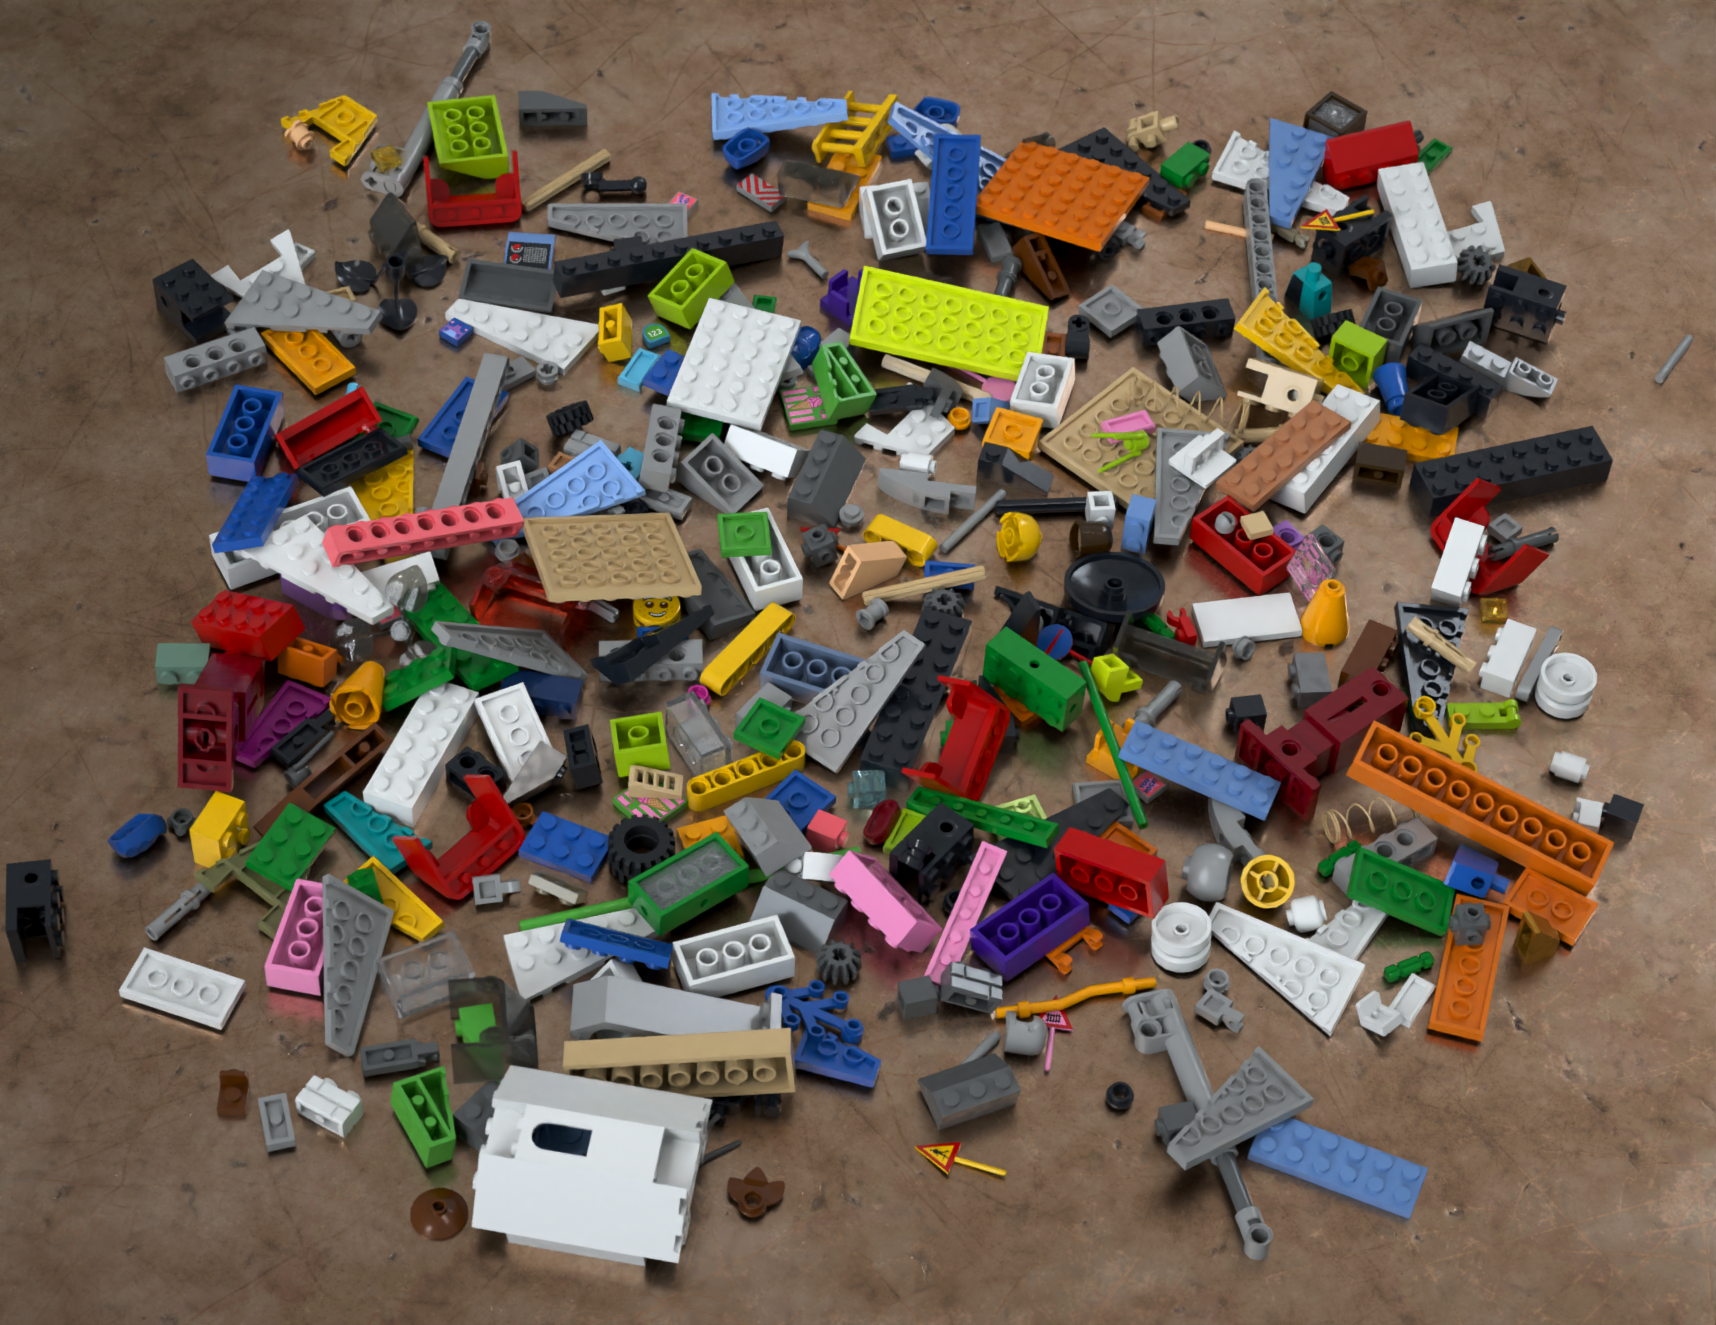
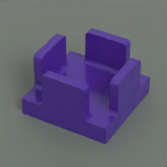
M845 269L837 273L829 280L828 293L820 299V306L851 328L863 269L858 272V279L853 276L848 279V271Z

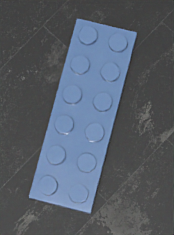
M1137 720L1132 726L1118 756L1120 759L1264 821L1281 782L1269 776L1260 774L1246 766L1239 765Z
M1288 1118L1256 1134L1248 1154V1159L1408 1219L1411 1217L1428 1168L1293 1118Z

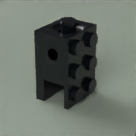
M1364 195L1358 200H1353L1349 206L1343 210H1338L1332 218L1366 211L1369 197ZM1385 210L1372 220L1362 216L1336 222L1340 231L1316 229L1317 233L1312 245L1311 259L1320 264L1321 267L1335 278L1339 279L1349 272V265L1363 256L1371 257L1385 248L1393 215Z
M193 258L152 279L157 307L196 346L227 331L225 321L231 313L224 306L233 302V297Z
M1499 264L1494 283L1489 285L1484 308H1492L1494 310L1492 326L1548 343L1556 323L1563 325L1567 312L1561 310L1567 285Z
M940 802L890 851L889 873L900 884L912 873L918 875V903L922 906L928 899L932 900L935 898L940 887L945 882L949 883L962 865L966 866L968 864L966 859L973 854L974 824ZM909 836H913L933 847L931 854L924 857L925 865L921 872L897 860L900 853L907 849L906 841Z
M51 859L6 864L5 932L15 963L27 962V939L48 937L54 959L60 958V947L65 945L64 932L60 930V924L65 923L64 910L60 908V902L65 901L63 885L60 886L59 870H54Z

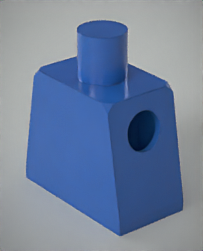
M1460 844L1443 884L1485 898L1489 888L1504 894L1510 879L1496 874L1499 865L1497 861Z

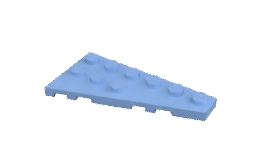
M712 93V134L714 140L732 138L747 127L762 133H772L779 130H793L799 127L818 126L820 124L839 123L848 120L846 99L820 98L815 102L806 101V97H798L797 101L787 100L785 96L752 95L749 98H739V94L720 97L719 93Z
M600 440L514 501L522 518L586 516L645 496L646 493L636 479ZM522 527L518 533V536L503 539L515 540L524 537L525 535ZM497 539V540H491V541L497 546L498 543H499L501 540H503V539Z

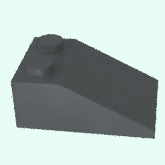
M490 1078L453 1114L455 1134L479 1152L482 1144H487L489 1135L485 1133L486 1124L489 1117L493 1118L495 1108H492V1099L495 1090L500 1085L493 1078ZM535 1128V1130L533 1131V1134H532V1141H533V1143H534V1140H535L536 1128Z

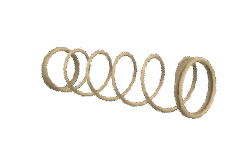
M1133 375L1131 377L1126 394V405H1131L1133 400V404L1135 407L1138 408L1139 406H1141L1154 384V405L1157 413H1160L1165 409L1174 391L1176 390L1177 414L1179 418H1183L1184 416H1186L1191 406L1193 405L1197 395L1199 394L1198 410L1199 419L1202 424L1206 423L1209 420L1218 402L1221 399L1222 427L1224 429L1230 427V425L1236 418L1241 406L1243 405V412L1241 415L1238 432L1243 433L1245 430L1250 411V403L1248 404L1242 402L1239 405L1236 413L1234 414L1228 426L1225 427L1223 422L1222 396H1220L1216 401L1207 419L1205 421H1202L1200 391L1196 392L1188 409L1186 410L1183 416H1180L1179 388L1177 385L1173 388L1167 402L1159 411L1157 409L1156 380L1152 381L1143 400L1140 402L1139 405H1136L1134 394L1136 390L1138 377L1137 375Z
M1380 797L1373 798L1368 812L1361 805L1353 803L1347 810L1346 819L1337 810H1326L1323 814V827L1327 838L1334 844L1340 841V825L1336 815L1333 813L1336 812L1345 822L1348 837L1352 839L1348 815L1353 806H1359L1366 813L1370 829L1374 833L1375 827L1371 819V807L1375 800H1382L1391 811L1392 822L1397 827L1398 822L1393 811L1394 800L1392 799L1390 806ZM1414 810L1415 817L1420 819L1419 812ZM1328 814L1331 816L1335 826L1336 840L1332 837L1328 827Z

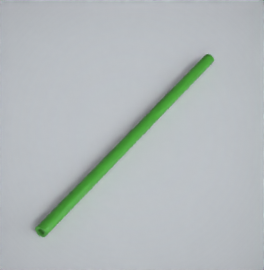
M857 846L827 854L845 856L849 850L861 853V850ZM760 868L749 870L748 884L768 880L771 875L766 877ZM628 897L520 920L519 928L521 932L564 923L567 918L579 920L634 907L628 902Z

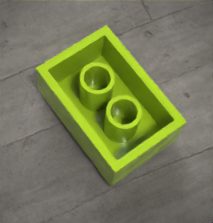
M692 248L649 293L648 298L657 316L691 330L698 320L701 319L709 298L718 300L735 281L727 262Z

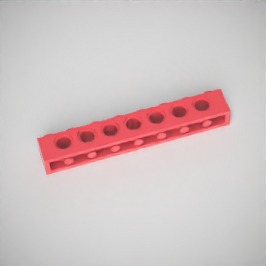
M513 497L497 498L493 501L473 502L463 506L453 505L445 509H429L420 513H405L396 517H382L378 520L334 525L327 529L322 544L332 567H339L344 564L351 565L518 536L524 520Z

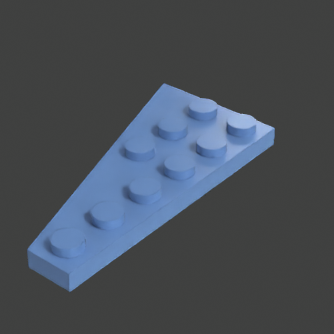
M895 102L891 107L887 123L932 161L935 134L960 135L898 102ZM981 146L977 196L1007 160Z
M1270 118L1268 174L1270 223L1288 229L1291 228L1324 163L1326 139L1334 137Z

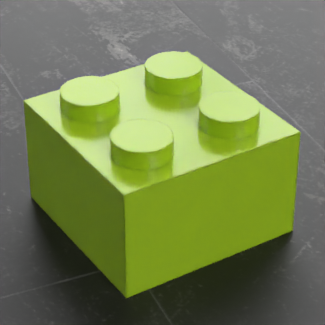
M1345 320L1332 336L1329 355L1334 360L1333 365L1340 372H1346L1358 386L1368 390L1375 381L1373 379L1375 370L1383 365L1388 340Z
M662 711L610 720L618 777L629 776L630 765L661 771L671 769Z

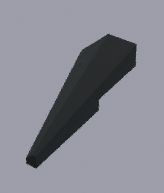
M996 586L994 594L1008 603L1009 607L1013 610L1024 595L1001 586ZM1035 598L1041 608L1043 628L1052 624L1065 626L1073 637L1071 650L1091 661L1094 660V657L1103 656L1108 651L1116 624L1101 621ZM1067 654V655H1069L1070 657H1072V658H1074L1075 660H1077L1079 663L1081 662V660L1075 658L1074 656H1072V655H1070V654Z
M711 605L704 606L690 615L680 617L681 620L674 624H665L633 639L620 648L616 647L610 650V653L604 656L590 659V662L595 669L615 685L632 682L714 615V611Z

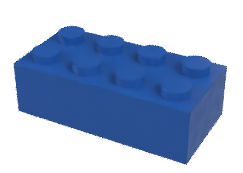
M235 384L206 453L209 475L248 482L250 479L260 476L275 439L274 435L277 434L285 414L283 392Z

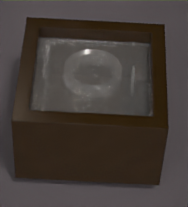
M1330 91L1305 113L1303 128L1334 138L1364 131L1368 111Z

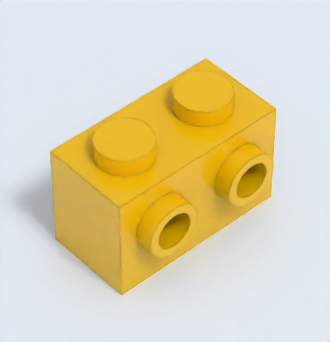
M620 303L600 308L598 323V348L600 353L605 355L608 362L631 358L632 319L624 305Z

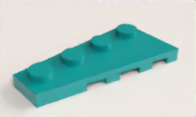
M346 791L323 805L324 812L370 857L374 856L392 874L408 865L392 841V838L394 836L418 837L414 834L413 830L406 826L403 828L392 821L391 817L385 814H378L372 810V806ZM418 837L426 850L429 851L433 848L432 841L425 837L423 839Z

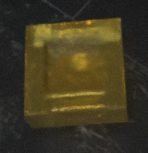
M392 144L371 150V158L380 172L402 165V158Z
M1481 598L1479 603L1481 623L1506 624L1508 619L1506 599Z

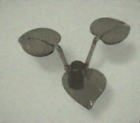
M413 565L394 574L386 584V597L393 606H401L400 614L402 620L393 623L388 631L370 634L371 626L368 622L360 618L346 620L332 633L329 641L330 647L337 649V653L344 659L359 662L367 659L372 654L374 649L372 638L391 635L397 641H406V648L409 651L402 654L399 659L401 669L417 658L422 659L430 655L438 648L436 644L430 641H418L414 644L413 648L411 647V638L415 633V627L408 620L405 609L413 613L419 612L425 606L428 597L426 578L418 565Z

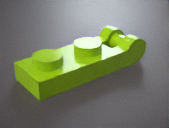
M1514 699L1495 703L1446 704L1445 712L1449 729H1451L1449 720L1454 713H1461L1465 716L1466 724L1462 729H1516L1522 724L1521 717L1517 714L1519 710L1518 702ZM1454 719L1455 723L1461 724L1459 720Z

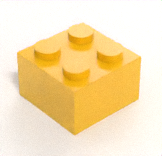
M215 791L189 830L195 863L209 868L215 865L216 861L237 855L242 844L245 845L248 842L251 831L248 827L245 801Z

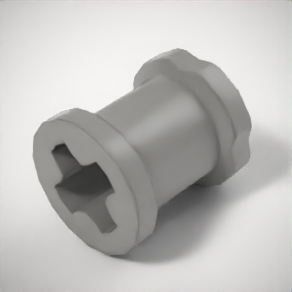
M875 597L865 609H859L856 612V619L864 629L870 630L879 619L886 618L889 615V608L884 601Z

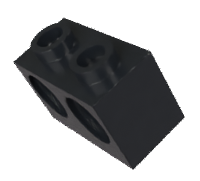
M589 724L563 730L569 768L577 789L603 783L597 746Z
M468 746L445 764L446 781L474 801L476 798L463 778L467 774L490 775L501 794L507 790L506 773L498 765H493L486 760L482 753L475 752Z

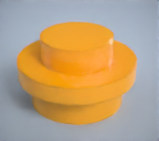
M956 407L948 414L947 420L955 429L962 430L970 426L971 415L967 409Z

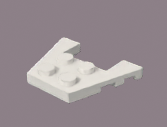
M1491 201L1472 206L1471 213L1478 223L1447 232L1456 259L1460 257L1459 254L1462 250H1467L1472 245L1475 248L1482 245L1484 252L1490 250L1489 257H1496L1495 260L1504 257L1505 249Z
M289 230L270 240L272 246L281 257L246 278L240 280L229 265L210 275L221 286L226 288L227 292L232 295L236 294L243 298L262 270L305 284Z
M929 404L924 405V408L912 410L889 434H885L866 423L854 435L853 443L861 446L863 443L874 445L873 449L880 451L884 448L897 451L896 455L900 456L903 453L908 454L909 451L934 455L954 435L955 427L942 414L938 419L930 416L933 405Z

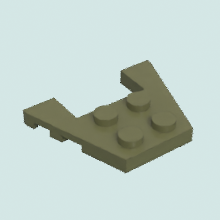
M260 841L240 850L237 855L228 859L223 858L216 861L215 865L207 869L202 868L195 873V879L213 893L231 875H234L270 903L273 907L257 922V927L273 940L275 939L291 892L245 866L247 858ZM309 868L302 880H307L311 868Z

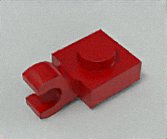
M1180 608L1179 617L1173 616L1171 610H1169L1166 620L1169 625L1177 628L1175 630L1177 643L1182 645L1185 653L1195 652L1197 633L1190 617H1187L1186 610Z

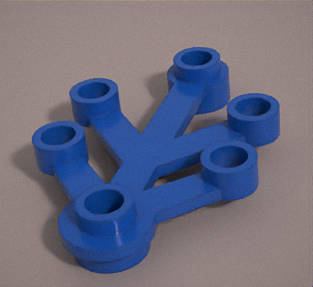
M812 980L809 982L808 987L789 990L784 986L775 985L766 990V1001L771 992L782 994L781 1017L783 1028H791V1032L797 1031L799 1028L800 1017L791 1012L790 1008L799 1011L808 1032L807 1038L813 1043L822 1042L825 1033L824 1027L817 1024L815 1019L841 1030V1039L848 1044L861 1042L864 1027L859 1020L852 1018L845 1021L823 1011L847 1008L849 995L846 992L837 991L833 994V998L808 1002L799 1000L807 997L821 998L824 995L825 985L819 980Z

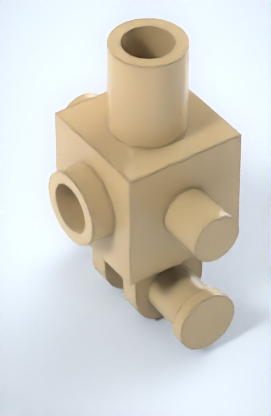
M1155 111L1137 117V119H1130V127L1127 128L1126 139L1129 144L1128 148L1133 152H1137L1139 150L1138 144L1143 143L1148 148L1167 142V132L1181 127L1178 115L1163 119L1160 113Z

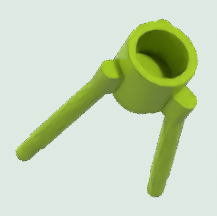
M1144 430L1091 434L1092 438L1123 440L1124 447L1131 451L1099 468V473L1109 470L1133 457L1141 456V450L1147 449L1149 446V438Z

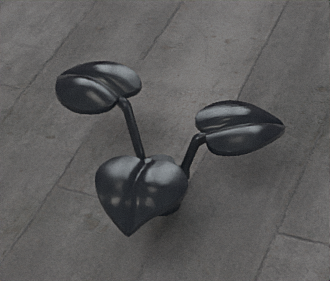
M391 254L387 257L386 264H382V269L377 275L375 267L367 261H336L335 273L343 287L350 286L353 293H365L369 290L370 283L376 284L386 271V276L394 282V299L383 300L378 305L377 310H380L383 315L381 319L383 324L395 330H405L415 322L417 307L410 298L399 299V281L406 274L408 279L414 278L415 283L419 286L433 287L438 285L445 275L447 256H418L406 263L403 256Z

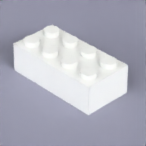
M769 508L752 511L768 513L772 555L729 558L754 611L765 609L771 602L781 605L802 599L803 578Z
M778 915L673 942V964L682 987L687 992L717 998L794 976L795 956Z

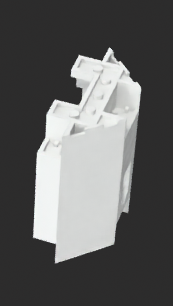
M510 1065L493 1095L492 1108H495L493 1118H488L485 1131L486 1135L489 1136L487 1144H482L478 1172H475L472 1188L476 1189L472 1227L506 1233L508 1243L640 1266L646 1265L647 1258L678 1263L682 1244H686L690 1225V1205L699 1163H703L707 1144V1124L712 1099ZM544 1123L591 1130L592 1134L587 1156L540 1149L532 1141L533 1131Z

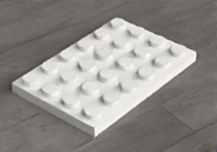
M709 298L667 399V406L682 409V412L761 431L801 328V320Z

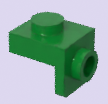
M373 867L358 869L352 874L347 875L348 884L351 887L384 904Z

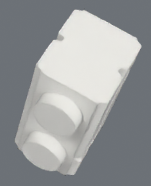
M313 1076L295 1100L297 1113L343 1138L349 1134L364 1113L360 1096L351 1090L343 1091L329 1078L321 1079Z

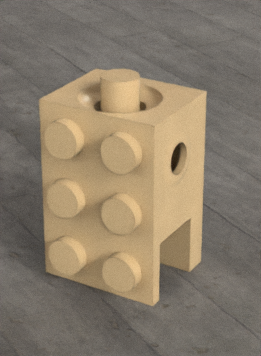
M1249 358L1246 368L1268 374L1263 394L1260 395L1248 390H1238L1237 393L1238 396L1243 397L1242 402L1250 403L1251 405L1263 403L1266 404L1265 409L1277 413L1285 410L1289 412V417H1293L1312 400L1320 404L1325 400V396L1320 395L1324 379L1258 358Z

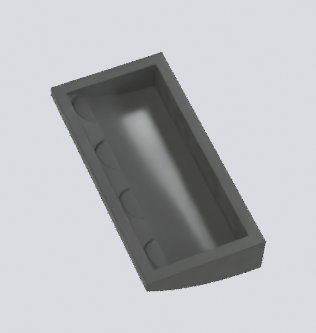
M467 259L458 299L501 307L552 313L558 297V292L553 283L554 270Z
M701 548L687 552L702 586L701 595H693L688 598L677 597L680 605L689 615L702 609L704 606L711 605L714 615L699 627L709 640L723 636L755 617L756 613Z

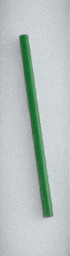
M1081 661L1078 664L1082 678L1087 681L1086 688L1138 828L1145 829L1149 826L1125 760L1118 758L1121 749L1087 661Z

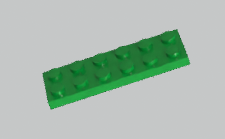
M442 583L435 586L436 589L434 591L423 594L420 592L397 603L404 618L434 650L438 647H446L439 642V637L431 630L436 621L481 625ZM455 648L457 650L455 673L470 690L477 692L519 671L518 666L512 663Z

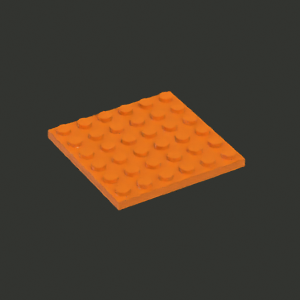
M1023 139L977 196L976 214L1100 252L1149 186L1150 177L1143 176L1138 172L1123 170L1118 166L1103 164L1094 159L1083 158L1075 153L1063 152L1055 147H1047L1034 141Z

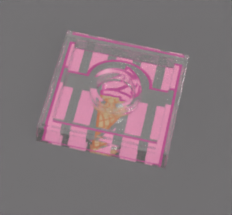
M1313 534L1305 535L1286 567L1308 602H1310L1320 584L1324 580L1332 579L1337 572Z

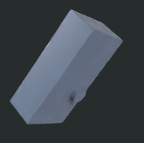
M778 632L759 673L760 689L769 682L792 696V700L809 704L813 701L814 697L842 676L850 673L863 660L866 661V659Z

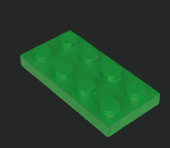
M1359 847L1355 851L1346 897L1442 937L1447 933L1455 888L1444 885V882Z

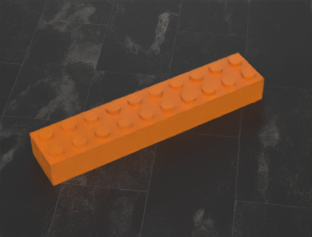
M1375 720L1368 729L1346 773V776L1585 897L1596 885L1614 845L1613 841Z

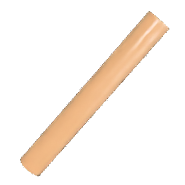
M1206 220L1205 229L1246 237V228Z

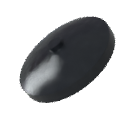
M1121 552L1093 553L1076 560L1067 569L1064 577V594L1068 602L1077 611L1086 616L1105 622H1132L1148 617L1159 609L1164 600L1165 580L1154 565L1140 557Z

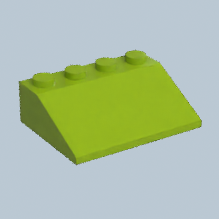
M495 95L427 102L439 167L484 179L498 178L502 174L509 173L508 153Z

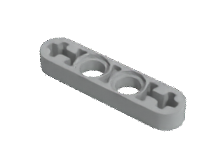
M1554 626L1549 628L1518 686L1515 698L1524 702L1529 701L1539 679L1541 666L1548 657L1554 655L1564 630Z

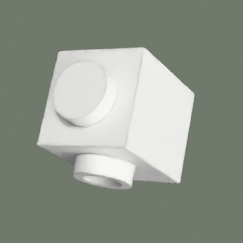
M1112 491L1087 492L1086 521H1102L1110 529H1113L1116 509Z

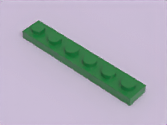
M918 786L906 801L907 809L928 815L941 802L973 823L976 829L1048 848L1060 832L1058 823Z

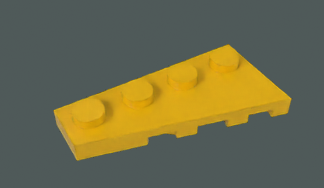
M374 856L358 868L369 869L373 867L384 902L383 905L394 911L390 926L424 944L445 927L443 920ZM347 878L343 881L346 884H348Z

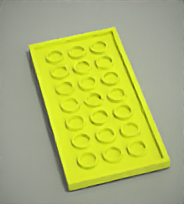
M864 266L848 344L1017 382L1027 352L1042 354L1049 307Z

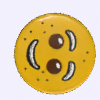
M669 596L663 599L646 597L634 600L633 620L636 627H661L665 624H674L679 621L680 601L678 597Z

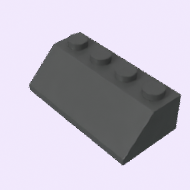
M820 430L788 496V518L816 526L825 523L827 528L836 527L840 518L839 511L847 504L866 463V458L845 436Z

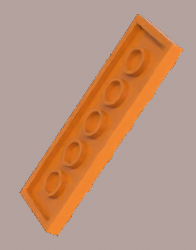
M1456 894L1452 916L1457 904L1483 903L1485 914L1490 915L1491 927L1490 930L1486 931L1483 944L1456 946L1453 932H1451L1449 926L1428 1029L1482 1042L1510 906Z

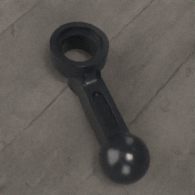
M588 172L581 174L583 187L586 189L599 188V193L632 191L634 194L640 195L648 187L646 179L641 176H636L631 180H605L602 173Z

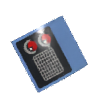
M509 232L504 263L551 270L556 235Z

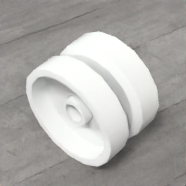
M1564 652L1548 657L1541 666L1539 679L1535 687L1537 704L1546 713L1558 718L1569 719L1582 715L1590 706L1592 693L1597 683V673L1594 666L1587 659L1572 653Z
M1186 902L1172 903L1163 906L1155 919H1152L1151 950L1157 964L1173 972H1190L1199 969L1207 962L1211 954V919L1206 911L1197 905Z

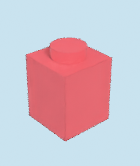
M818 809L807 827L806 839L812 847L824 852L838 851L840 847H845L849 839L847 820Z

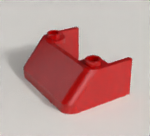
M511 150L513 173H505L497 178L495 182L496 193L450 196L449 186L443 179H430L428 155L423 156L430 222L437 227L505 223L518 220L522 213L517 150Z
M361 386L275 434L274 437L295 470L312 462L314 458L362 431L367 434L377 429V423L383 420L364 387Z
M1476 478L1433 522L1431 535L1442 552H1444L1455 517L1485 526L1484 531L1487 529L1491 517L1485 506L1502 490L1500 486ZM1487 543L1483 556L1478 555L1477 557L1480 560L1476 577L1469 580V582H1472L1471 592L1478 595H1487L1518 585L1545 561L1549 554L1546 551L1524 544L1503 565L1500 560L1493 562L1490 559L1495 554L1488 556L1489 544Z
M939 675L937 680L951 689L947 698V708L949 713L955 717L938 763L926 762L920 771L903 767L901 772L923 787L978 802L1008 728L1010 710L971 681Z
M467 774L463 777L476 798L469 805L466 812V818L472 830L439 859H436L432 852L425 849L418 837L394 836L392 838V841L412 872L448 899H463L473 890L472 877L490 875L520 849L525 840V832L490 775Z

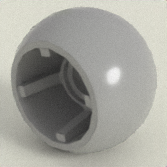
M1212 843L1195 847L1193 855L1186 856L1182 870V879L1187 880V891L1202 901L1214 902L1224 899L1227 895L1232 876L1233 853L1224 846Z

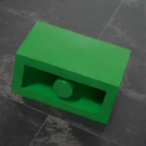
M1188 141L1161 164L1160 175L1169 183L1184 191L1192 187L1198 178L1207 174L1210 168V153Z

